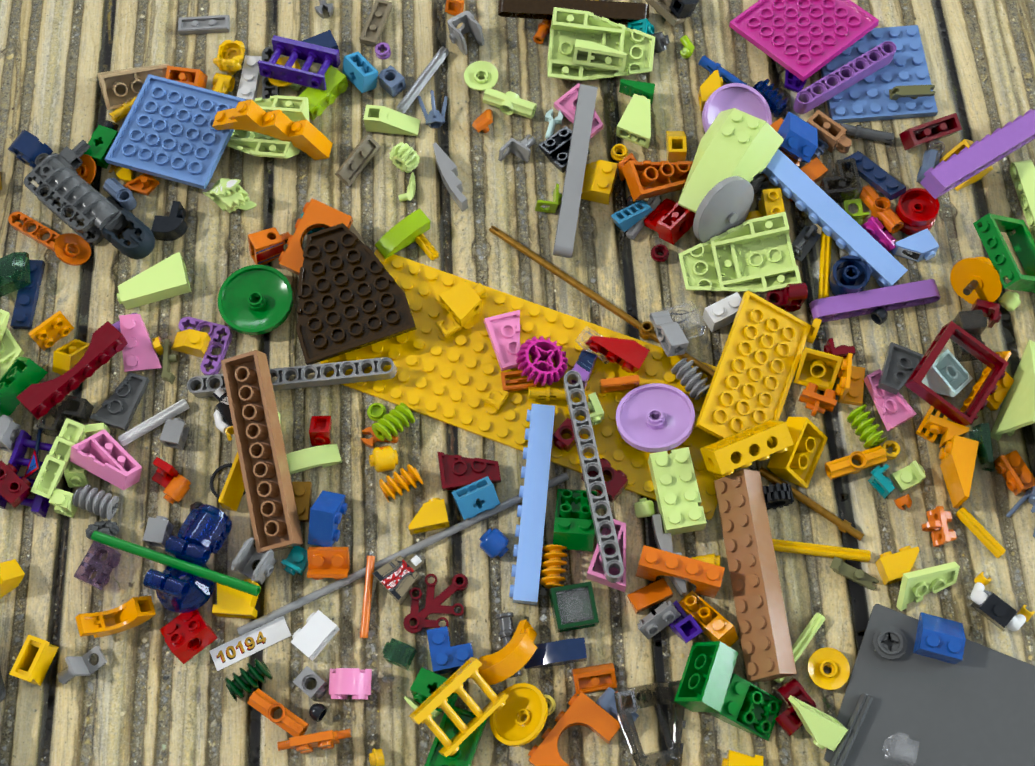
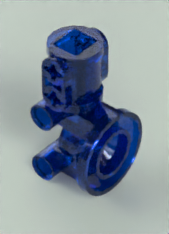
M205 504L201 505L199 509L194 508L181 526L178 536L171 535L168 538L165 552L174 555L175 558L209 569L206 563L210 555L218 553L231 531L232 521L223 511L214 506ZM169 566L163 572L150 569L146 573L143 582L145 587L156 590L160 603L166 609L177 613L190 612L200 608L209 600L214 590L213 581Z

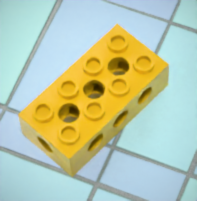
M768 420L700 448L707 471L727 476L734 473L736 468H746L751 466L753 461L766 460L770 458V454L785 452L788 450L787 447L794 444L786 422Z

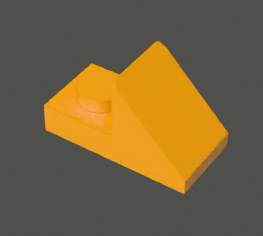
M930 415L927 418L923 427L931 433L943 434L939 448L945 446L946 442L950 441L954 435L964 437L970 429L969 427L934 415Z

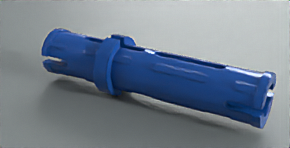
M706 55L700 59L699 66L708 70L710 75L715 70H718L719 77H722L726 84L741 83L747 85V83H744L722 68L720 63H715Z

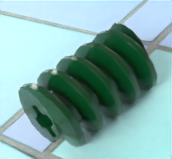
M255 658V666L247 663V671L239 668L240 676L233 672L232 681L227 677L225 678L226 686L236 702L237 696L244 698V691L249 694L252 692L251 686L256 689L259 688L258 681L265 684V676L273 679L270 670L263 660L260 662Z

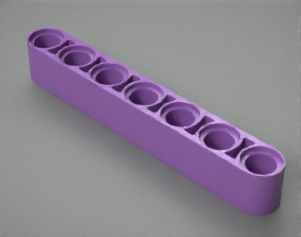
M885 41L799 91L793 105L794 111L799 114H805L891 63L897 49L895 43Z
M928 279L816 299L810 302L809 306L813 320L818 318L822 322L871 314L878 308L890 311L929 304L938 301L941 297L935 280Z

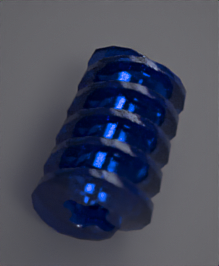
M769 79L759 81L753 88L765 98L771 113H774V117H778L786 109L789 98L782 99L784 93L777 95L780 89L772 90L775 85L772 83L768 86Z

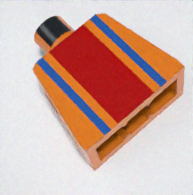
M273 227L249 234V251L255 264L265 265L279 258L281 252L284 251V245L287 244L290 236L289 232L280 235L277 229Z

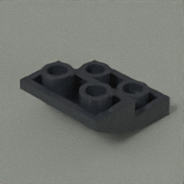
M567 126L539 144V148L562 173L566 171L572 130Z

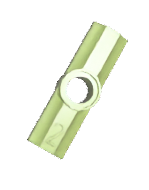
M486 88L484 92L483 103L499 108L506 115L515 113L530 119L535 115L537 104L521 99L514 92L508 91L503 93L491 88Z

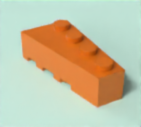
M629 160L622 167L633 202L682 190L693 161L636 162L635 160Z

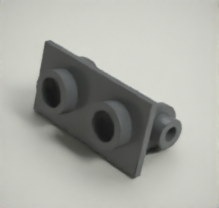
M816 225L805 226L792 243L796 260L802 262L821 235L817 233L818 227Z

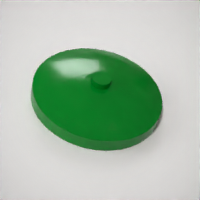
M250 265L235 271L224 281L218 294V309L225 323L233 330L245 335H261L278 328L288 318L293 307V291L287 278L277 269L266 265Z

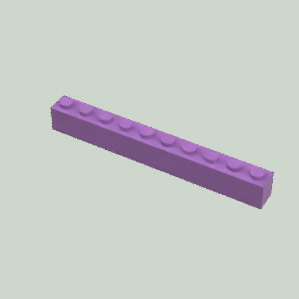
M1030 109L1023 116H1018L1013 122H1008L1002 129L998 128L991 135L987 134L980 142L977 140L969 149L965 147L958 155L953 154L946 162L944 160L941 161L935 169L931 167L924 173L925 178L920 184L934 199H937L1035 139V110Z

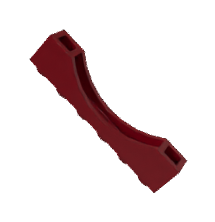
M107 321L93 333L86 353L73 368L53 380L31 384L16 398L38 420L46 415L53 406L60 403L72 390L77 389L85 379L91 377L98 368L106 364L117 352L122 351L128 344L121 332Z

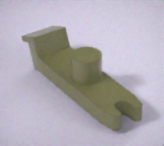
M935 85L895 86L893 89H889V97L891 100H897L902 97L917 99L918 97L934 96L935 91L931 90L935 88Z
M164 339L161 378L173 385L175 376L173 373H170L171 362H178V355L171 354L172 342H170V339Z
M834 556L830 565L834 572L873 591L876 589L872 583L877 584L879 580Z

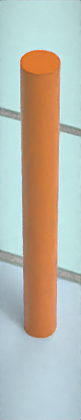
M367 556L360 638H368L373 587L372 573L374 572L375 556Z

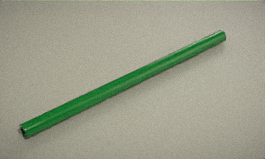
M96 530L91 535V540L151 561L253 596H258L260 593V586Z

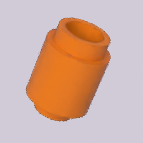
M178 474L164 489L163 493L165 496L163 498L171 504H174V502L179 504L189 491V486L192 483Z

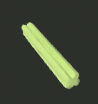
M816 613L792 646L795 663L825 621V617L820 613ZM785 677L775 679L774 681L781 683Z

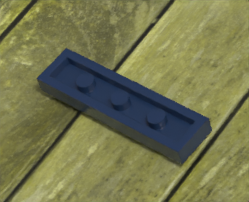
M857 151L844 159V165L892 201L906 193V186L861 152Z
M25 260L10 325L13 329H32L45 268L43 260Z

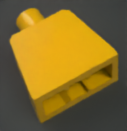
M462 282L440 293L439 300L455 321L463 327L482 308L480 296L486 293V290L481 283L471 288L467 282Z

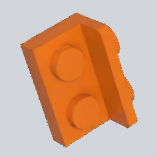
M1017 450L1001 455L994 461L997 472L1002 474L1008 489L1015 496L1031 489L1035 485V477Z
M308 547L307 578L315 580L333 578L340 580L348 577L350 570L349 547Z

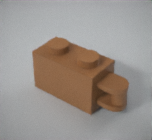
M817 110L807 120V123L818 129L819 138L828 144L829 148L827 150L832 153L836 149L843 154L848 153L852 141L845 136L847 129L820 110Z

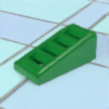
M620 79V93L633 97L634 94L642 95L650 99V104L653 103L654 83Z

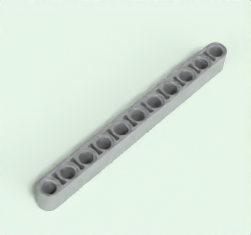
M580 84L553 249V255L571 258L573 253L598 89L595 86Z
M388 357L269 369L271 378L277 377V380L272 383L274 391L386 380L395 377L397 374L394 362ZM386 365H391V369L389 371H383V368ZM367 367H372L370 373H364V370ZM348 369H353L352 374L345 375ZM329 371H334L333 376L326 377ZM310 373H315L312 379H307ZM223 374L192 377L187 382V389L197 398L214 397L212 394L218 389H214L216 383L220 382L219 387L226 391ZM291 375H296L293 381H288ZM201 384V388L195 391V387Z
M570 370L564 375L565 396L604 575L609 582L616 583L622 579L624 566L580 373ZM569 380H576L577 383L574 384V385H571V384L568 383V381H569ZM577 397L580 398L581 401L575 403L572 401V399ZM584 416L585 420L578 421L576 417ZM581 434H587L589 435V438L581 439L579 436ZM586 452H590L594 456L592 458H586L583 454ZM589 471H595L598 473V475L596 477H590L587 473ZM593 490H600L602 495L594 496L591 492ZM604 509L606 514L600 516L596 513V510ZM607 528L611 533L609 535H602L600 530ZM606 548H613L615 553L607 555L604 550ZM615 567L620 573L618 575H611L608 570Z

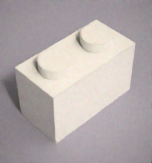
M738 292L704 309L702 318L711 332L734 322L742 300Z
M319 610L316 613L313 612L307 618V624L293 634V640L291 641L311 661L316 658L340 630L334 622Z

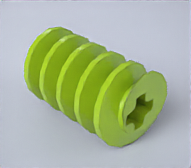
M400 403L395 409L390 410L389 414H385L377 423L372 424V430L379 440L384 441L386 439L390 442L392 441L391 435L397 437V430L402 433L404 431L403 426L405 428L410 427L409 422L415 423V418L409 407L404 403Z
M864 404L850 413L847 417V422L852 423V429H856L855 434L860 436L859 441L865 442L863 447L870 449L883 443L887 437H880L884 431L877 432V428L880 425L872 424L876 418H868L871 411L864 412V409L867 407V404Z

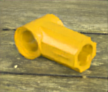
M215 73L212 90L224 94L232 92L235 86V78Z

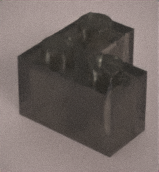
M855 158L837 160L832 171L833 177L822 178L819 187L836 203H842L844 200L859 199L863 189Z
M982 309L958 312L953 322L985 345L981 334L987 327V318L983 315ZM951 340L955 358L959 362L978 360Z
M66 395L46 415L39 418L36 427L45 435L59 436L66 418L88 425L89 417L94 407L87 399Z

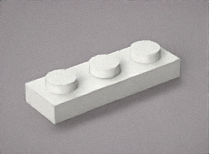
M245 55L237 97L255 101L260 80L258 61L262 60V56Z

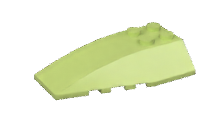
M554 7L549 35L547 77L588 81L652 72L655 37L639 30L625 27L623 24L614 23L605 17L601 18L589 11ZM576 39L596 42L627 53L624 72L572 63Z
M274 95L270 96L269 99L255 98L254 102L265 112L281 110L293 122L306 119L310 122L307 97ZM234 130L227 144L228 147L259 157L287 159L300 153V149L294 147L289 141H282L268 135L245 130Z
M736 108L721 111L700 141L678 205L696 213L707 193L722 180L732 176H740L750 183L755 175L761 173L767 167L783 143L784 138L762 119Z
M786 212L747 220L737 227L728 229L726 232L710 238L705 243H700L679 253L686 290L746 292L749 290L750 292H768L785 288L787 284L802 283L789 236L790 229Z

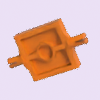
M350 728L340 731L329 730L291 737L289 740L277 742L278 750L295 749L300 754H307L313 752V748H321L322 750L333 749L335 744H340V739L351 738Z

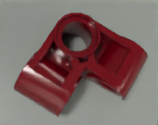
M806 283L787 284L784 289L768 292L765 300L786 312L797 311L807 299Z
M794 677L777 689L790 708L786 709L775 720L788 736L792 735L803 725L788 699L791 695L816 708L815 702Z

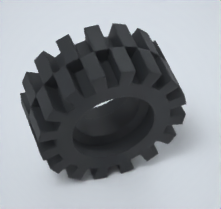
M776 483L775 485L763 486L767 510L789 506V504L794 502L790 484Z

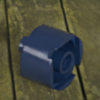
M22 130L8 148L11 153L16 155L19 161L24 164L26 162L29 163L32 169L37 166L35 159L39 154L46 153L51 155L53 153L49 146L41 143L39 138L26 130Z
M854 255L840 258L834 264L829 275L832 294L838 296L864 291L871 276L868 264H865L861 261V258Z

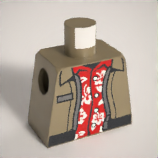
M416 554L408 562L402 556H397L372 574L401 605L409 596L410 590L416 587L421 580L416 570L423 562Z

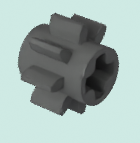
M663 32L652 34L655 37L654 52L659 53L667 50L666 45L670 43L668 35H663Z

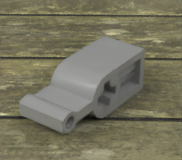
M669 311L650 313V320L656 327L657 339L667 357L685 354L689 342L679 324L671 319Z

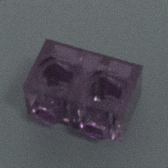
M93 541L73 577L96 589L102 590L103 586H106L109 582L113 568H116L119 564L121 554L111 547ZM108 553L107 558L104 561H101V557L104 554ZM97 571V576L91 579V575Z

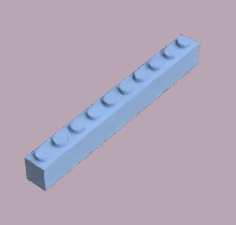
M777 150L761 173H764L769 178L771 184L781 188L783 195L788 199L791 198L800 211H804L809 215V219L814 224H818L825 235L831 236L840 249L846 250L849 255L857 256L865 264L867 263L870 267L871 275L876 279L880 287L893 286L908 270L782 151Z
M532 404L531 410L527 409L526 421H530V428H525L524 440H528V447L523 449V459H526V466H522L521 478H525L524 486L520 485L519 497L523 498L522 505H518L517 517H521L520 525L516 524L515 537H519L518 545L514 544L513 556L517 557L516 565L512 564L511 577H515V584L510 585L509 597H513V603L537 605L555 415V406Z

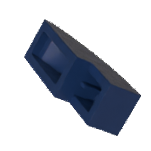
M585 638L537 644L535 653L524 665V668L532 669L587 661Z

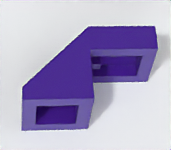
M676 600L673 604L681 616L668 626L681 640L688 643L702 633L703 630L691 614L687 615Z

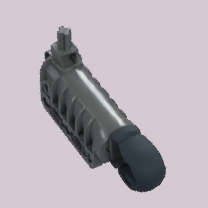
M82 140L72 150L66 146L60 154L48 155L42 153L36 157L35 164L37 166L24 178V185L37 196L42 204L90 245H97L105 238L122 254L137 260L145 258L153 251L155 238L150 228L130 211H120L78 175L76 169L83 163L80 157L90 148L86 141ZM32 180L36 181V183H37L39 186L36 187L35 185H33V184L31 183V181H32ZM56 202H60V203H61L60 207H59L58 205H56L55 203H56ZM68 212V213L71 214L72 216H71V217H67V216H66V213ZM83 222L84 226H80L78 223ZM130 223V225H131L134 229H133V230H130V229L127 228V229L122 233V235L124 236V239H122V238L119 239L117 236H118V235L122 232V230ZM90 231L96 237L94 239L91 238L87 232Z

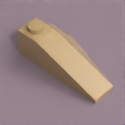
M169 63L97 73L107 110L119 108L122 106V103H127L139 94L148 74L165 78L167 66H170Z

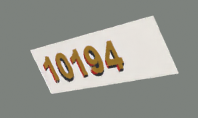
M281 616L209 652L217 671L292 635L284 616Z

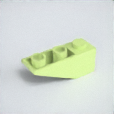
M366 105L363 118L365 129L368 132L418 136L421 122L417 118L385 106Z

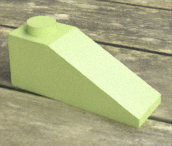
M576 39L572 63L624 72L627 53L596 42Z
M790 695L788 699L805 729L814 739L813 743L823 750L826 747L834 751L848 730L836 718Z

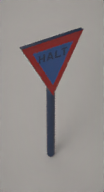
M43 418L39 419L35 450L24 475L26 479L41 469L38 452Z

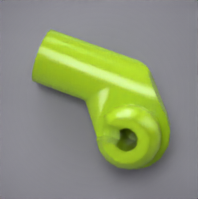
M684 35L680 39L684 46L683 50H680L682 58L687 59L691 57L695 47L688 36Z

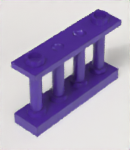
M274 35L272 38L274 53L268 62L258 61L260 76L325 91V73L330 65L336 68L339 67L340 55L339 50ZM280 55L289 56L285 66L276 64ZM297 58L306 60L301 70L292 68ZM313 62L322 64L317 73L308 71Z
M21 430L19 436L16 437L15 447L9 463L17 469L16 475H18L21 465L28 467L31 459L24 458L28 447L35 449L36 441L31 440L32 437L25 430ZM40 442L39 450L50 452L53 444ZM28 478V480L32 484L29 487H33L35 480ZM36 494L35 498H26L20 505L31 507V512L45 518L50 506V499ZM0 495V508L5 509L7 501Z

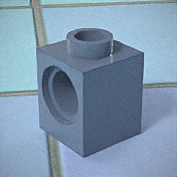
M391 65L383 69L378 75L380 86L393 98L406 88L405 78Z

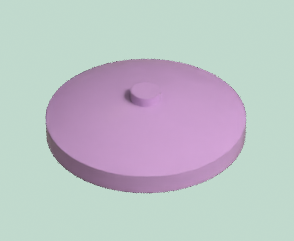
M730 83L719 87L708 97L702 111V123L705 133L721 111L732 108L762 119L769 125L772 124L771 111L765 98L756 89L741 83Z
M652 383L639 386L622 398L616 410V424L619 434L630 446L645 452H663L674 449L687 440L694 428L695 411L689 397L678 388L667 384Z

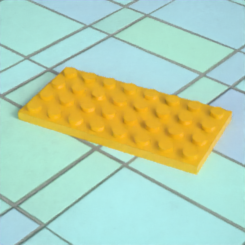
M749 290L744 292L695 426L722 440L765 421H779L811 325Z

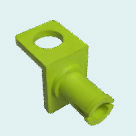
M559 184L555 186L553 202L537 200L535 211L556 212L558 205H561L562 194L559 192ZM542 205H548V206H550V207H549V208H542V207H540V206H542Z
M859 198L843 201L844 211L860 226L864 224V219L870 215V212H863L862 200ZM856 204L858 206L857 213H850L848 206Z

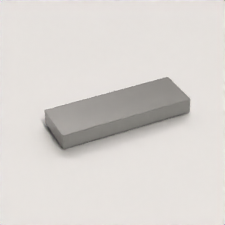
M229 15L180 17L178 21L179 35L230 32Z

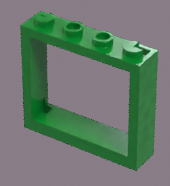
M988 213L974 222L973 225L994 268L1000 275V281L1004 289L1035 293V242L1024 220ZM1001 232L1007 234L1027 275L1020 273ZM1008 278L1011 282L1007 284L1005 279Z

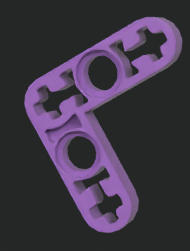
M192 317L182 318L178 325L181 331L187 330L184 326H188L189 323L197 331H201L204 327H210L208 335L211 340L200 369L204 375L218 374L222 366L221 360H224L232 340L230 329L225 325ZM225 332L227 335H226V336H222V339H221V337L219 336V334H223V333ZM214 348H221V353L219 355H212V350ZM212 364L214 369H210L208 372L206 368Z

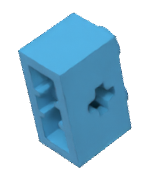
M359 52L344 56L342 73L361 93L375 89L378 71Z
M488 476L451 492L464 520L474 518L477 514L486 510H492L500 504L493 483Z

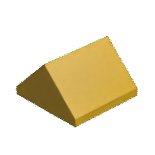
M804 347L793 383L807 386L811 382L817 384L818 390H832L843 357Z

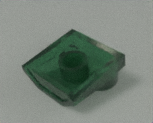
M13 252L0 258V297L31 284L29 254L27 252Z
M981 423L974 426L973 431H969V438L979 441L977 458L981 469L995 472L989 423Z

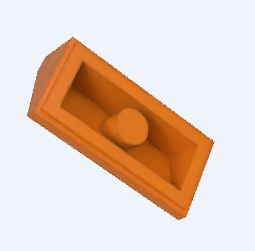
M664 578L628 594L627 597L637 614L673 597V592Z
M613 663L572 669L576 694L606 690L608 687L612 689L617 688Z

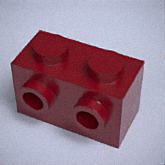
M1 460L0 495L15 509L33 493L30 492L31 488L29 487L32 484L24 476L20 478L16 475L17 469L12 464L8 463L6 465Z

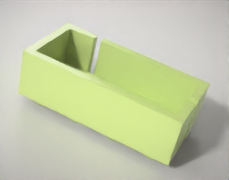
M689 447L673 449L670 454L667 451L650 453L648 464L659 513L661 514L664 534L671 533V535L704 530L707 522L703 506H700L702 501Z

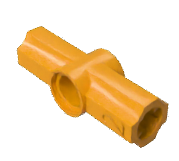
M881 445L861 452L854 451L848 456L826 462L824 464L825 472L830 480L848 474H858L861 470L886 463L887 454ZM852 460H857L860 466L854 465Z

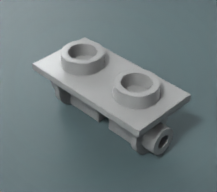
M671 600L668 602L664 601L663 604L655 609L656 615H653L651 612L639 620L640 623L637 624L638 629L648 640L681 616Z

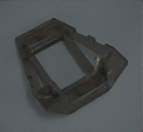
M681 680L644 684L619 689L614 693L619 725L636 766H681L684 743H681L682 729H685L686 720H683L684 709L687 708L674 701ZM662 704H674L673 738ZM654 706L667 749L644 754L631 713L637 712V709Z

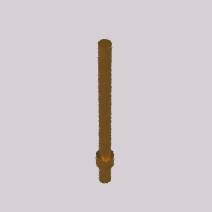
M760 468V475L774 485L776 483L787 484L765 468ZM791 486L795 499L838 526V529L843 533L847 532L861 541L864 534L852 527L850 522L845 519L843 521Z

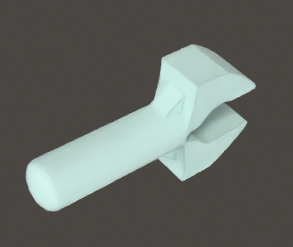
M553 109L546 113L545 121L549 122L545 139L553 135L557 124L562 125L563 114L560 110L555 119L552 117Z

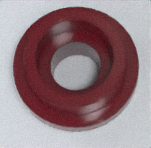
M662 244L654 246L651 250V258L656 262H664L669 257L668 248Z

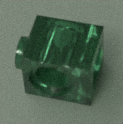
M392 638L390 643L387 642L382 653L386 661L408 670L417 651L414 647Z

